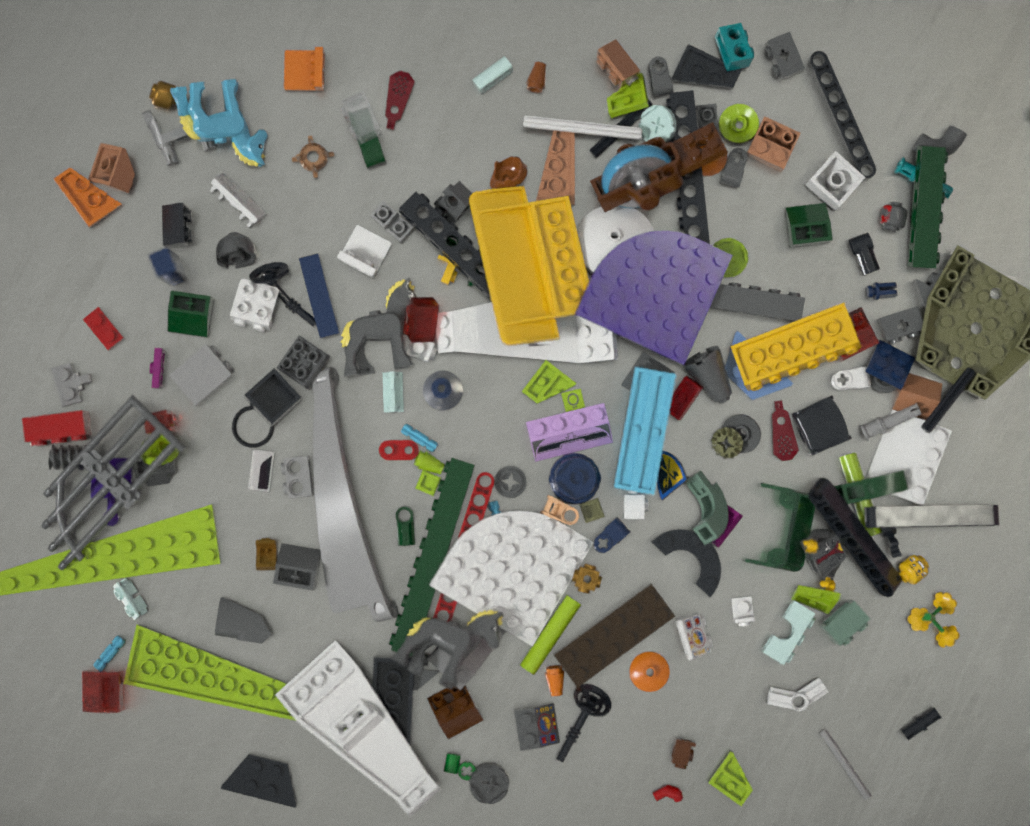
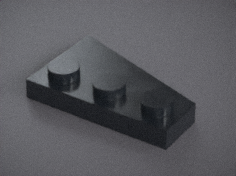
M688 44L671 80L733 89L742 69L727 71L723 60Z

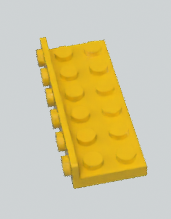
M845 303L838 304L731 346L744 385L748 391H757L765 384L778 383L786 376H796L802 370L817 368L820 363L825 361L833 362L839 356L854 354L861 348Z

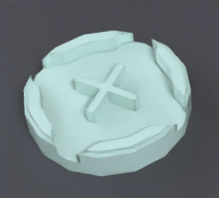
M653 105L648 107L640 117L642 118L641 123H639L643 139L648 141L655 137H661L665 143H668L676 131L675 115L665 106Z

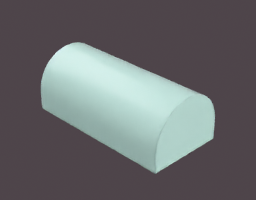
M503 56L473 78L472 81L480 93L484 94L513 73V67L508 59Z

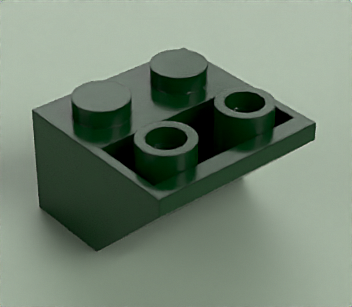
M826 203L785 208L790 247L830 243L833 240L831 221Z
M171 290L168 305V332L208 338L214 298Z

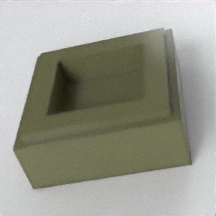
M598 498L579 504L586 523L605 517Z

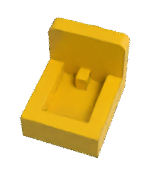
M438 255L437 259L448 264L441 283L449 286L450 282H455L458 272L455 271L456 267L444 255Z

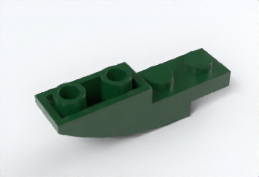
M904 470L834 486L847 504L908 490Z

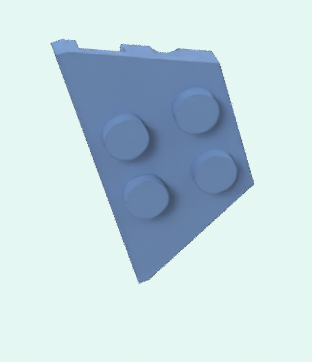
M737 331L734 334L732 345L747 339ZM730 348L725 364L728 378L751 400L794 384L787 377H784L778 383H768L757 391H748Z

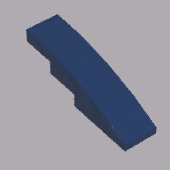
M319 254L301 257L299 261L319 337L323 338L338 334L339 328Z

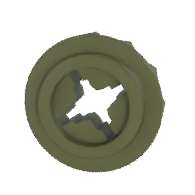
M729 427L718 429L711 439L712 449L724 459L734 458L743 448L741 435ZM728 437V443L731 445L726 449L725 444L722 442Z

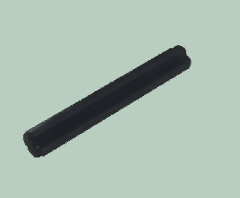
M648 99L649 107L653 106L652 102ZM648 107L630 112L617 125L631 127L640 119L642 113ZM604 136L590 149V153L597 158L618 137Z
M968 367L965 369L923 423L921 428L926 433L932 432L974 378L976 372L972 368Z

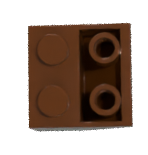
M466 685L461 690L455 687L453 689L445 688L427 698L438 724L448 740L483 721L481 713Z

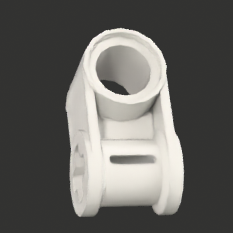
M867 367L839 371L832 376L831 384L837 390L871 387L870 374L865 372ZM841 377L842 379H845L846 382L842 384L841 382H838L837 379Z

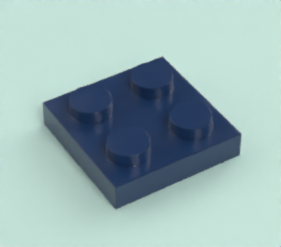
M879 340L865 372L901 390L915 357Z

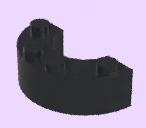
M684 529L663 532L650 541L665 556L676 550H685L693 554L699 566L698 577L694 584L708 597L714 594L721 577V563L718 553L711 543L704 545L695 532Z

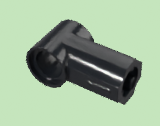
M868 232L848 240L851 251L857 257L863 275L880 269L873 251L874 245Z

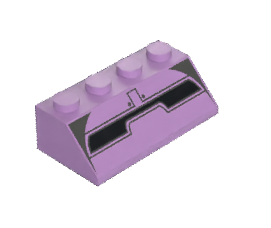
M604 403L526 422L535 462L613 443Z

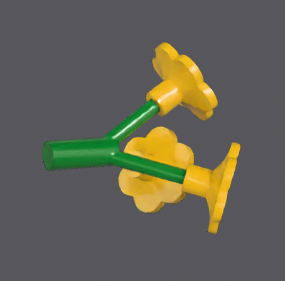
M938 592L935 595L936 599L933 601L937 609L932 614L928 613L926 608H913L911 615L907 617V621L911 624L913 631H927L929 624L932 622L939 630V633L936 635L938 645L941 648L951 647L960 636L957 628L953 625L942 628L935 619L939 612L941 614H953L957 602L950 593L945 592L943 594Z

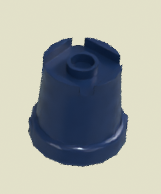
M565 454L557 459L550 469V488L554 495L564 503L573 505L585 503L593 498L600 488L601 474L593 459L585 454Z

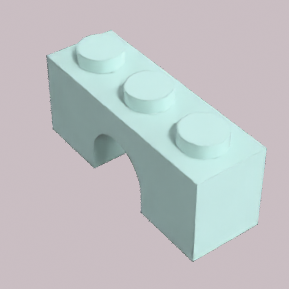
M792 600L782 616L790 622L792 626L791 634L784 639L777 638L771 634L761 652L783 665L785 662L789 663L795 654L792 652L796 645L800 646L805 638V635H803L806 628L810 629L815 622V613Z

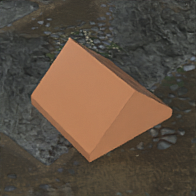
M909 373L901 390L898 389L892 410L900 411L917 403L922 414L916 416V418L926 420L940 403L942 383Z

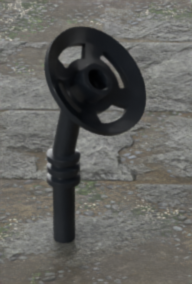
M268 263L254 269L250 273L249 278L251 282L277 287L279 290L278 297L283 301L286 308L289 307V311L293 310V314H298L312 327L316 325L314 317L305 311L300 303L297 304L294 298H290L277 284L278 279L283 277L289 270L286 263ZM263 273L260 278H256L259 274Z
M583 684L574 691V701L582 712L574 726L570 727L571 731H568L569 735H566L567 739L556 758L562 763L573 743L577 742L576 739L579 738L578 735L581 734L580 730L589 715L602 717L611 710L612 703L609 696L597 686ZM582 692L580 700H578V695ZM589 692L595 693L600 699L598 700L594 695H589ZM603 705H605V710L600 712Z

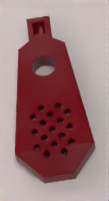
M398 71L390 75L385 116L388 119L387 129L394 130L396 121L401 120L414 87L415 81L408 72ZM392 107L399 109L396 114L391 112Z
M782 400L775 401L776 411L772 414L773 455L781 461L792 460L799 451L788 411L783 409ZM779 417L784 418L785 422L783 425L777 422Z

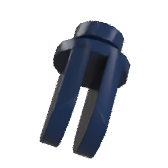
M874 282L873 288L872 286H867L866 288L867 297H874V300L898 296V291L893 289L897 288V283Z

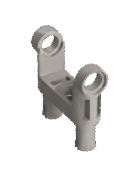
M201 98V107L204 110L205 106ZM151 111L142 112L157 148L163 153L166 165H173L172 161L174 164L178 163L179 160L173 145L189 138L182 129L184 126L162 134L157 119L154 118ZM214 141L208 142L211 149L216 147ZM201 142L203 150L209 151L207 142Z

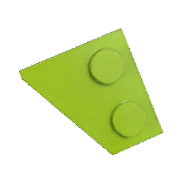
M545 360L521 392L538 404L574 387L576 382Z
M730 751L708 783L742 806L753 789L734 753Z

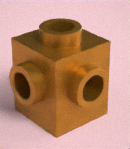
M585 564L584 567L580 566L579 570H574L572 581L575 582L574 586L578 587V591L589 594L590 590L595 591V588L600 587L602 576H599L600 572L596 571V566ZM589 575L591 581L585 583L583 580L584 576Z

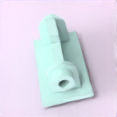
M382 372L384 413L404 412L403 372Z
M126 577L120 581L121 585L117 582L113 586L115 589L113 592L116 598L124 603V610L127 615L136 620L140 616L138 613L143 615L148 612L146 609L148 606L140 595L133 599L132 595L138 591L131 580H128Z

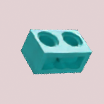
M742 23L719 27L715 39L726 70L732 71L749 67L754 58V50L748 43V34L743 29Z

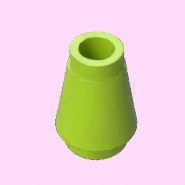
M421 450L413 464L417 466V469L439 475L445 466L444 463L433 455Z

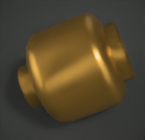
M159 81L157 84L154 83L149 98L152 99V104L169 110L172 105H176L170 89L176 88V86L164 81Z

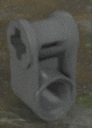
M660 56L654 57L648 65L653 96L673 93V84L666 60ZM656 62L663 66L660 68V71H657V68H653Z
M735 148L730 152L721 175L720 183L737 188L740 187L747 161V153L744 149ZM737 153H740V157L743 158V160H739V162L737 163L735 162V158L732 156L736 155Z

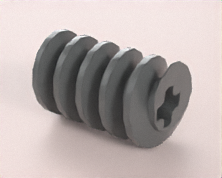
M52 445L48 458L49 470L53 466L55 470H59L61 466L64 470L80 453L79 445H76L75 450H72L71 445H68L67 450H64L63 445H60L59 450H56L55 445ZM80 463L78 469L83 470L84 466Z

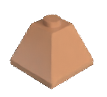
M100 143L88 180L117 191L129 193L133 185L135 173L126 149Z

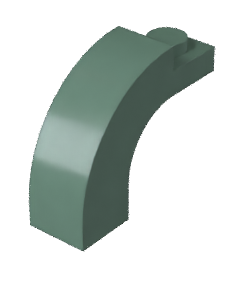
M700 470L688 477L685 484L701 506V520L693 530L704 545L717 539L726 529L728 506L718 483L716 482L712 485Z

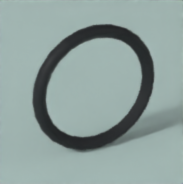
M252 406L244 407L233 418V435L243 446L249 448L260 447L270 440L273 435L274 426L270 427L267 437L259 443L250 444L243 441L236 431L237 420L245 411L254 410Z

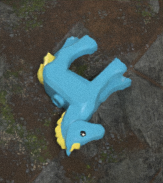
M237 79L221 82L225 111L210 116L201 107V94L205 89L204 82L189 84V103L186 98V86L170 89L177 105L180 123L184 126L182 129L191 139L200 142L214 141L215 144H223L227 142L226 140H231L232 147L235 149V154L239 155L240 161H243L245 164L248 163L249 166L262 167V165H265L263 150L267 139V132L264 129L258 130L250 137L248 126L239 110V104L236 99V92L238 90Z

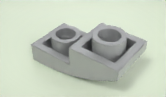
M384 201L370 215L401 244L415 230L413 226Z

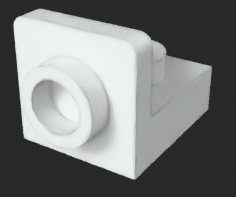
M412 336L406 353L408 356L429 363L430 359L434 360L437 349L434 348L435 343Z
M752 597L731 598L733 622L739 623V626L751 625V622L755 621Z

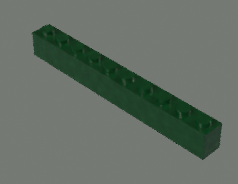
M451 458V461H446L443 472L447 474L445 480H440L437 491L441 493L438 500L434 499L431 510L435 512L432 519L428 518L425 528L429 531L426 538L422 537L419 549H422L420 557L416 556L413 565L416 572L414 576L410 575L407 584L410 591L408 596L404 595L401 603L404 610L402 615L398 614L395 626H398L396 634L392 633L389 645L392 646L391 651L397 652L404 644L406 637H408L409 630L414 628L413 625L428 616L436 590L429 586L447 555L475 467L474 464Z

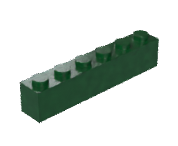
M917 146L907 265L910 267L936 268V264L940 261L938 244L941 243L942 237L939 227L943 222L941 204L945 200V193L942 191L943 184L946 182L944 166L948 161L946 147Z

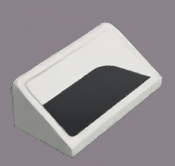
M253 449L248 489L270 492L275 452Z

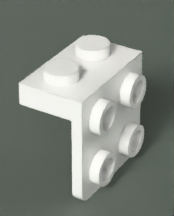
M241 279L230 313L231 320L234 321L235 325L241 327L250 325L259 332L270 331L272 326L271 318L279 294L278 288L266 284H256L248 279Z

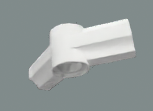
M819 677L797 692L770 687L767 704L803 711L810 704L827 694L828 690ZM797 696L803 697V704L799 707L794 706L793 703Z

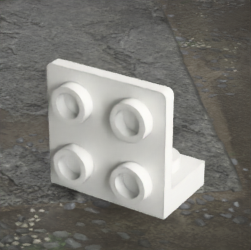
M357 225L344 250H340L337 259L374 279L392 243Z

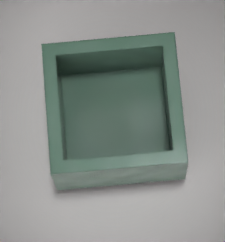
M849 599L819 626L836 645L846 646L854 639L852 636L857 631L862 632L868 627L869 624L867 622L870 618L854 600Z

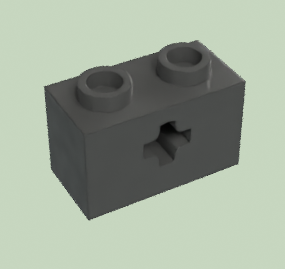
M790 32L767 41V47L764 49L767 57L772 58L774 63L772 69L776 77L779 76L782 81L804 71V64ZM781 53H782L784 56H785V55L788 56L787 59H786V61H785L783 58H782V59L779 58L780 55H781Z
M918 306L877 319L884 342L890 341V344L902 341L901 337L909 335V338H913L921 334L923 320ZM900 322L901 324L905 323L906 327L903 328V330L897 328V325H899Z

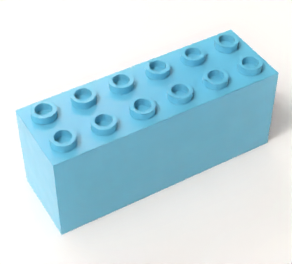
M639 367L634 368L613 484L614 488L654 495L676 374Z

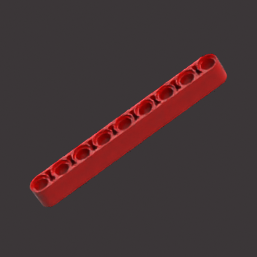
M488 472L479 474L476 479L459 537L473 526L468 523L469 515H478L479 521L484 518L495 481L494 477ZM486 475L491 478V484L488 487L481 486L480 478ZM476 495H483L485 497L484 505L477 506L474 504ZM441 593L433 618H438L439 611L445 610L449 613V619L447 620L449 622L453 618L457 602L455 600L447 602L444 599V594Z

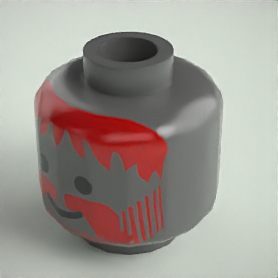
M891 201L890 205H884L880 216V224L883 226V229L899 232V229L904 228L908 214L907 209L902 207V203Z

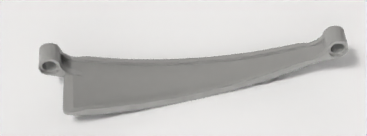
M328 367L320 370L312 385L314 394L313 464L315 503L320 552L329 605L334 613L368 605L374 621L382 622L396 618L398 610L395 602L389 600L383 591L382 583L362 526L346 463L334 398V386L338 383V374L334 367Z

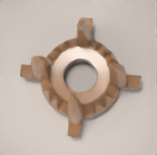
M308 136V144L301 149L296 157H292V162H300L304 169L312 171L313 177L317 178L318 171L326 165L329 157L334 156V152H327L322 145L313 142L312 136ZM311 151H315L319 155L316 162H310L307 159V155Z

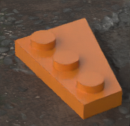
M68 168L54 178L56 184L89 228L122 206L119 201L107 195L106 192L102 189L100 190L72 168Z

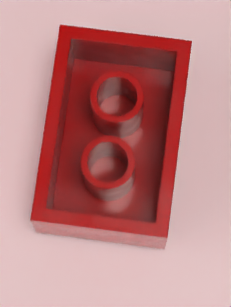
M80 410L22 418L24 440L26 443H31V446H45L47 441L55 444L67 443V439L70 438L71 441L87 440V436H92L90 414L88 411Z

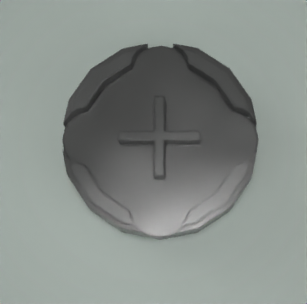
M481 765L475 769L469 779V789L472 796L478 802L495 804L501 801L508 792L509 778L507 773L498 765Z

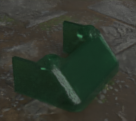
M758 483L757 487L780 491L779 503L782 507L793 510L785 550L779 548L771 549L767 554L766 562L743 558L742 561L797 572L802 569L806 556L800 541L808 538L810 535L815 506L806 492Z

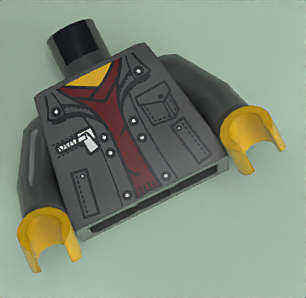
M814 529L808 538L800 541V544L812 571L821 578H824L820 582V586L825 587L827 591L834 592L835 582L833 580L835 573L846 559L843 549L844 545L837 535L829 529Z

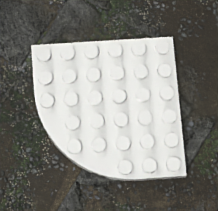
M520 510L497 513L478 521L455 541L429 586L477 614L484 610L486 612L488 610L503 612V618L501 619L503 624L499 627L533 646L570 584L574 570H578L594 542L561 522L540 513Z

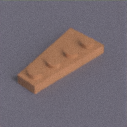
M553 131L536 201L569 196L571 206H575V133Z

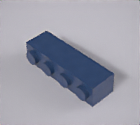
M168 247L148 255L157 278L168 285L177 286L184 282L183 279L187 278L179 256Z

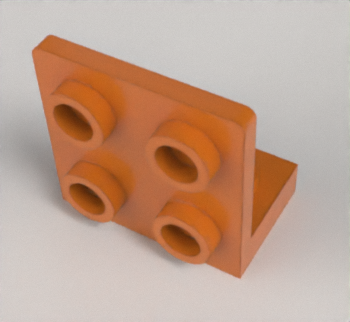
M315 47V51L285 50V90L324 91L325 51L323 47Z

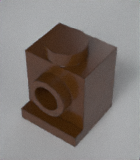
M675 737L671 756V763L675 764L674 767L686 769L688 762H692L694 750H691V747H696L695 741Z

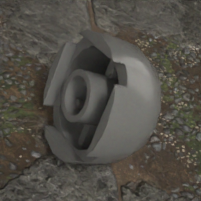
M231 232L223 237L216 246V261L221 267L229 268L228 265H236L235 269L247 267L255 262V246L250 238L243 234Z

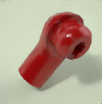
M665 785L652 793L656 801L665 797L674 799V802H680L683 799L682 791L672 785Z

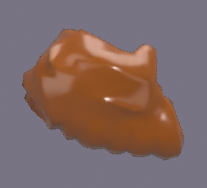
M517 156L508 157L501 162L496 161L490 180L491 189L516 187L518 184H521L528 173L527 165Z

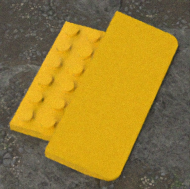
M524 186L488 189L472 193L469 198V205L501 341L506 345L513 346L559 340L560 336L556 318L575 315L589 283L569 196L528 202Z

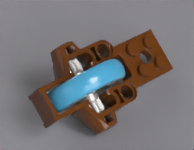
M712 122L673 142L665 143L663 138L655 137L637 146L631 143L624 144L619 147L616 155L608 162L603 174L590 180V183L605 213L618 206L623 208L640 207L645 211L652 210L659 205L662 196L682 186L683 175L728 154V151ZM706 144L704 148L698 149L701 145ZM674 155L676 159L672 161L670 156Z

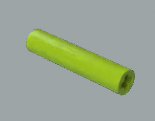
M856 452L839 457L847 483L865 479ZM871 499L853 503L858 519L864 527V507H874ZM865 528L871 536L882 533L881 528Z
M566 595L521 662L520 666L533 675L536 674L581 607L580 603Z

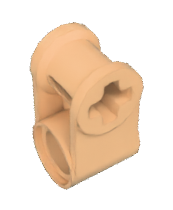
M550 495L547 496L548 501L544 509L540 511L541 514L567 525H574L578 522L579 512L574 507ZM568 510L576 513V518L572 522H568L565 519V513Z

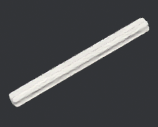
M524 116L523 127L636 140H640L642 137V129L637 127L535 116Z

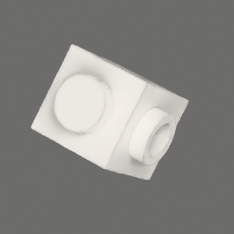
M628 491V495H624L623 519H644L645 511H648V499H645V495H640V492Z

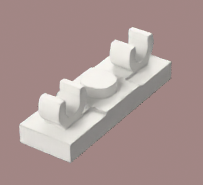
M224 173L211 181L213 186L210 192L212 193L218 189L220 191L219 200L225 197L232 207L242 212L239 216L240 220L245 217L249 219L247 227L263 219L267 214Z

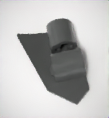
M224 597L220 598L215 636L263 643L272 635L261 615Z

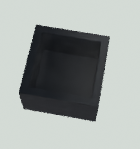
M275 368L244 395V399L270 427H273L302 398Z

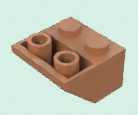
M616 39L598 49L596 56L598 60L596 62L602 70H607L610 75L608 78L614 86L618 85L621 88L640 73V69Z
M764 116L747 151V157L782 172L801 133Z

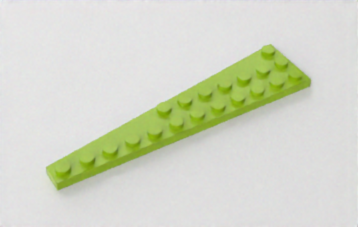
M213 504L89 543L81 551L85 558L80 562L75 558L64 570H60L58 565L71 550L1 571L0 596L221 564Z
M136 625L123 684L296 721L275 695L287 683L141 625Z

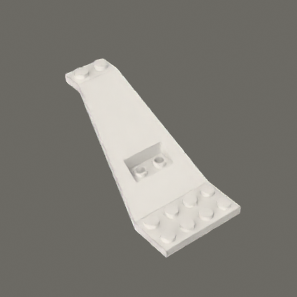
M492 302L450 312L435 313L438 353L467 352L573 363L618 359L616 334L577 315L556 318L560 336L559 340L509 346L500 339Z
M336 640L275 694L299 724L395 799L410 817L440 790V787L429 776L362 670Z

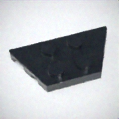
M249 753L221 786L223 790L293 808L297 806L289 764Z

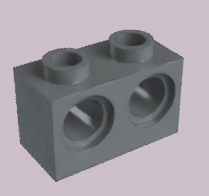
M460 181L454 186L450 184L443 191L445 195L440 196L434 202L435 207L443 212V218L448 223L452 221L455 224L470 207L469 198L472 192Z

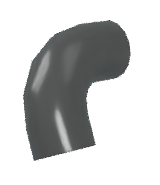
M949 126L944 136L939 139H933L922 133L912 150L917 152V146L946 147L949 156L955 153L962 145L967 134L954 126Z

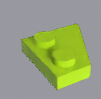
M639 73L637 75L638 79L630 85L626 83L619 91L607 98L608 112L611 118L649 107L643 73Z
M798 585L791 599L829 614L839 601L841 593Z

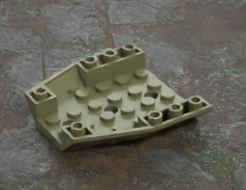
M957 245L927 298L916 361L928 371L954 385L966 368H972L976 375L963 391L986 400L1030 360V290L975 259L973 253ZM993 288L998 289L1000 292L998 299H993L990 295V291ZM973 323L980 325L981 329L978 334H974L971 331ZM954 357L959 358L961 361V366L958 369L953 368L951 365Z

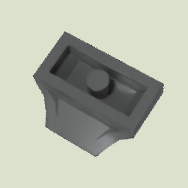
M141 457L133 465L135 478H138L149 467L148 464L143 462ZM174 460L160 465L145 482L146 485L150 487L169 484L172 475L176 472Z

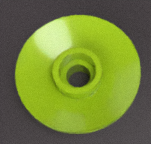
M734 104L726 108L721 114L719 128L722 135L728 141L744 143L756 135L759 128V118L750 106ZM741 122L743 123V127L737 128L736 124Z

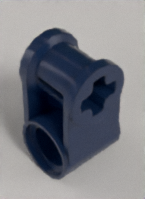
M617 517L595 538L594 548L599 553H606L631 531ZM599 539H601L602 541L606 539L608 541L606 543V549L604 547H602L601 549L598 547V545L600 544L598 541Z

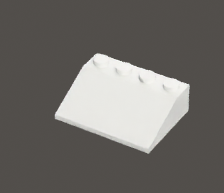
M892 410L890 415L898 411ZM913 417L887 429V432L882 434L866 478L904 470L908 490L890 495L915 505L923 506L952 431L936 425L932 432L926 433L921 428L925 420Z

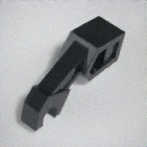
M881 528V535L886 537L892 557L902 556L898 546L899 542L894 534H897L896 528Z

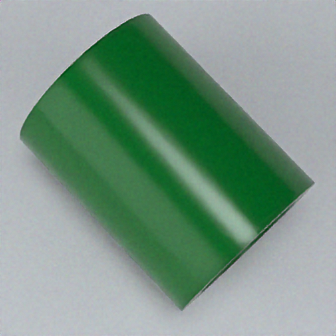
M447 753L444 772L457 774L461 756Z

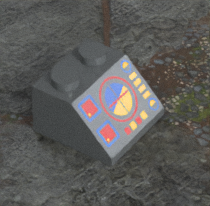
M554 703L514 709L520 751L560 743Z

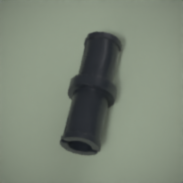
M934 707L919 718L918 716L915 718L916 721L901 731L909 741L921 731L925 732L928 730L927 727L942 717Z

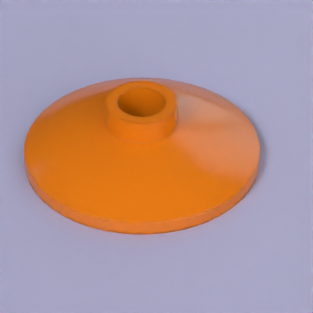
M643 652L633 659L629 674L631 681L638 689L645 692H654L661 689L667 683L670 670L663 656L655 652ZM647 669H653L654 673L652 676L646 674Z

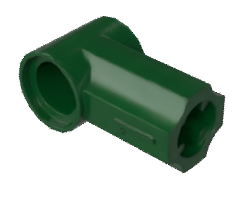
M404 505L398 508L395 515L398 546L415 545L414 511L411 507ZM408 510L411 515L410 519L402 520L399 516L400 511Z

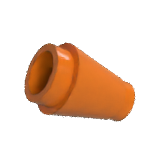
M560 665L546 667L545 676L551 696L563 695L565 671L562 670Z

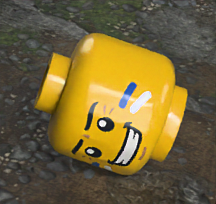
M910 555L900 563L899 575L904 583L908 582L915 585L928 575L929 565L922 556Z

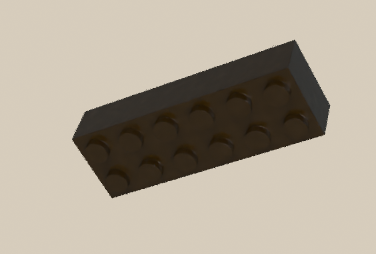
M650 583L556 651L554 656L578 688L676 616L652 583Z

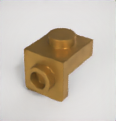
M270 538L256 540V570H275L277 563L276 540Z

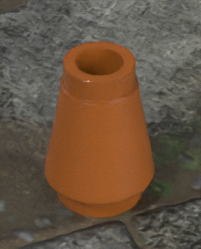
M535 62L526 84L529 91L541 93L545 88L546 64Z

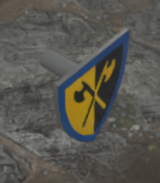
M662 450L657 485L661 500H664L678 487L685 484L689 476H686L682 463L676 456Z

